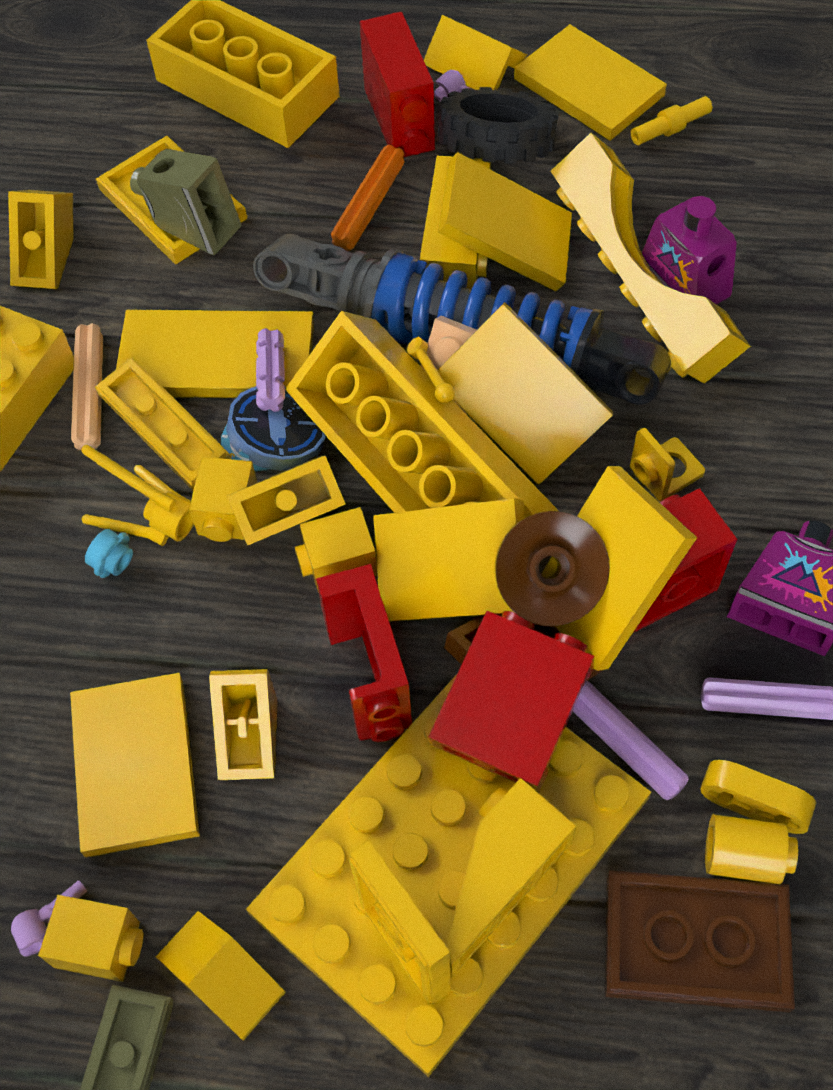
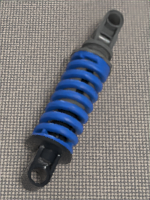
M295 234L280 236L259 253L253 263L254 274L259 283L265 288L304 299L316 306L336 309L339 313L345 311L375 319L399 344L404 345L409 344L416 337H420L428 343L434 321L440 316L477 330L504 302L513 310L516 297L514 287L509 285L502 286L497 296H492L491 282L483 277L478 278L472 289L467 288L466 273L459 270L454 271L449 276L447 282L443 281L444 273L441 265L431 263L426 268V262L406 255L398 249L388 250L381 261L373 259L372 255L367 252L357 251L351 253L341 247L321 244L301 238ZM533 292L525 295L519 311L513 310L592 390L624 399L632 404H647L657 397L671 369L670 356L659 344L603 329L605 316L603 310L597 308L590 310L571 306L567 317L568 320L572 321L571 327L561 324L565 304L560 300H553L549 304L544 319L537 317L540 296ZM635 368L646 370L652 378L641 376L636 372Z

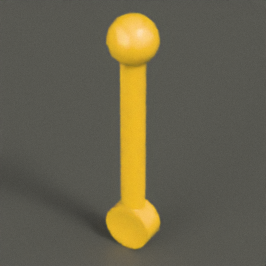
M420 337L414 338L407 347V353L413 358L419 359L436 388L435 398L443 404L451 402L455 397L454 387L443 381L427 355L428 343Z

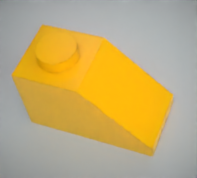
M38 190L8 191L10 286L57 289L73 242V193Z
M325 455L227 496L247 546L345 505Z

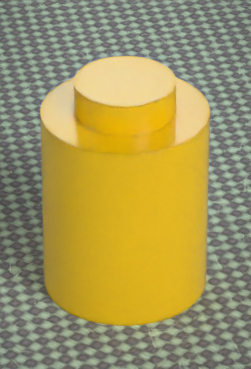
M712 814L707 831L705 850L707 874L782 884L785 873H795L798 861L797 838L788 836L786 824Z

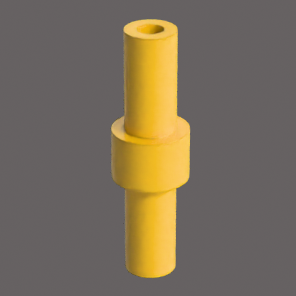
M704 96L682 107L673 105L657 114V118L631 129V138L636 145H641L663 134L669 137L684 130L687 123L711 113L713 109L712 102L707 96Z

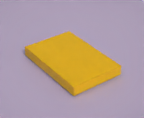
M571 24L514 67L515 80L609 141L664 97L667 84Z
M165 136L97 177L96 181L99 190L176 265L200 249L160 229L155 224L144 197L135 194L130 187L133 172L139 167L145 168L161 151L165 149L183 151L172 139ZM231 195L239 220L242 223L247 219L246 209Z
M457 152L448 164L438 233L554 291L562 287L566 282L572 212Z
M505 302L437 370L443 381L454 387L455 397L453 400L538 485L613 416V411Z
M608 466L577 515V517L586 521L597 531L607 549L610 569L604 594L597 605L584 617L569 624L555 626L560 633L574 637L588 646L586 653L595 656L594 669L596 671L609 669L697 539L690 530L620 466ZM551 557L541 574L543 577H550L556 572L557 561L554 557Z
M513 498L374 515L378 588L388 620L399 621L485 615L486 611L494 614H500L504 611L514 612L503 600L497 587L495 560L498 548L505 535L515 524L525 518L524 499Z
M180 673L70 692L80 852L83 856L91 857L199 837L184 685Z
M367 840L349 853V862L360 905L427 1002H432L434 1005L451 992L450 951L371 841Z

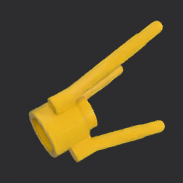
M84 445L81 448L85 456L149 498L144 508L143 516L149 520L150 527L89 514L82 516L84 524L148 538L161 546L166 544L169 537L175 541H181L189 534L194 526L189 511L191 503L189 499L176 493L141 465L134 467V472L139 476L137 477L91 446Z

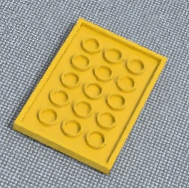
M457 674L246 908L247 913L428 1077L644 806L651 794L650 790L565 727L549 763L548 775L539 794L576 825L572 844L451 978V992L434 1005L432 1002L428 1003L362 909L349 862V853L367 840H370L440 939L446 944L479 823L483 819L479 815V811L486 800L498 788L503 787L508 792L515 784L434 747L428 738Z

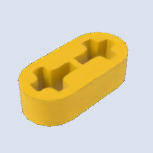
M713 760L710 762L701 785V793L711 802L753 820L786 824L788 833L793 834L808 832L816 807V800L806 791L726 760Z

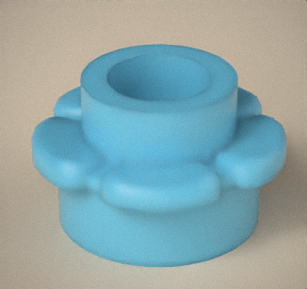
M105 529L94 538L87 549L85 563L94 568L96 576L105 578L110 573L117 576L126 569L133 556V550L128 545L130 541L129 535L125 532L118 535L110 529Z

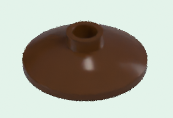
M544 511L522 519L505 535L496 555L495 579L503 600L520 617L538 625L561 626L584 617L600 601L609 579V557L602 538L586 521L566 512ZM552 556L557 561V570L552 576L543 577L539 572V563L543 558Z

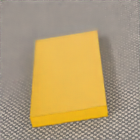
M126 310L116 369L130 357H133L172 397L237 398L240 393L256 386V358H258L256 342L259 331L264 328L270 331L278 329L284 336V348L282 350L284 352L285 381L283 384L287 387L312 352L313 312Z

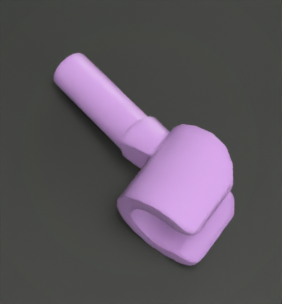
M449 70L436 80V84L440 86L434 91V96L441 102L442 98L448 97L450 92L456 91L460 93L461 89L470 87L466 86L464 78L458 71Z
M78 880L61 895L79 899L87 890ZM56 899L40 910H27L14 918L11 932L21 955L24 957L31 956L40 951L47 929L46 924L49 923Z

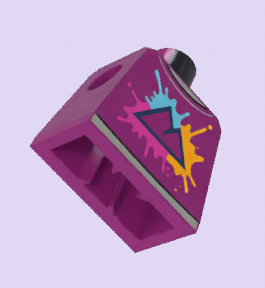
M696 196L660 214L655 219L642 250V255L650 270L664 286L684 294L706 297L713 303L718 304L729 298L732 294L737 241L735 236L715 217V203L708 197Z
M806 521L803 523L798 536L785 531H777L740 585L727 617L825 656L833 643V550L829 548L833 538V530L822 522Z

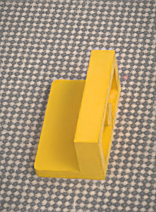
M442 15L425 55L424 62L427 67L442 74L449 70L458 71L464 78L466 86L474 90H479L480 87H491L492 90H498L507 67L514 68L526 59L527 54Z

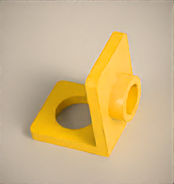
M646 428L637 431L629 467L633 470L637 479L646 485L659 502L704 476L705 468L678 438L673 437L660 445ZM672 457L680 459L686 468L685 473L676 478H672L675 468V461Z

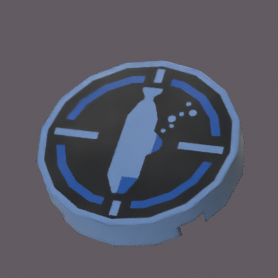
M256 386L240 393L231 403L226 426L230 444L238 453L239 449H241L243 453L249 455V461H252L253 464L262 468L284 471L308 462L309 459L315 455L317 457L321 452L326 435L286 390L283 408L277 412L270 409L262 411L257 406L256 392H258V388Z

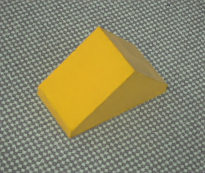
M268 669L211 671L209 681L218 780L273 779L276 766L277 697Z
M199 911L156 956L166 968L243 1041L285 994V991L232 936Z

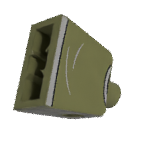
M165 149L145 168H137L131 176V190L135 194L144 197L151 216L160 229L215 256L242 226L217 158Z

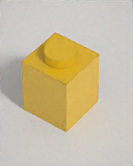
M211 457L201 458L189 508L198 535L218 542H226L231 539L245 540L227 496L258 483L252 461Z
M361 507L299 524L303 544L294 547L303 577L313 575L317 591L316 578L371 564L374 576H378L376 552Z
M57 895L38 956L56 969L123 982L127 966H134L139 958L143 944V930L138 929L140 921L128 908Z

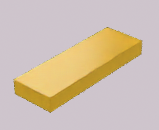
M130 357L95 386L98 395L192 491H194L202 457L231 459L230 454L133 357Z

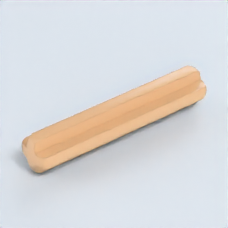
M93 323L90 325L80 324L75 330L71 440L74 443V447L78 450H81L84 445L97 449L101 444L102 398L98 395L95 386L102 381L103 335L100 332V327Z

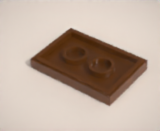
M609 870L607 874L605 997L778 1012L793 1011L795 1009L789 884Z

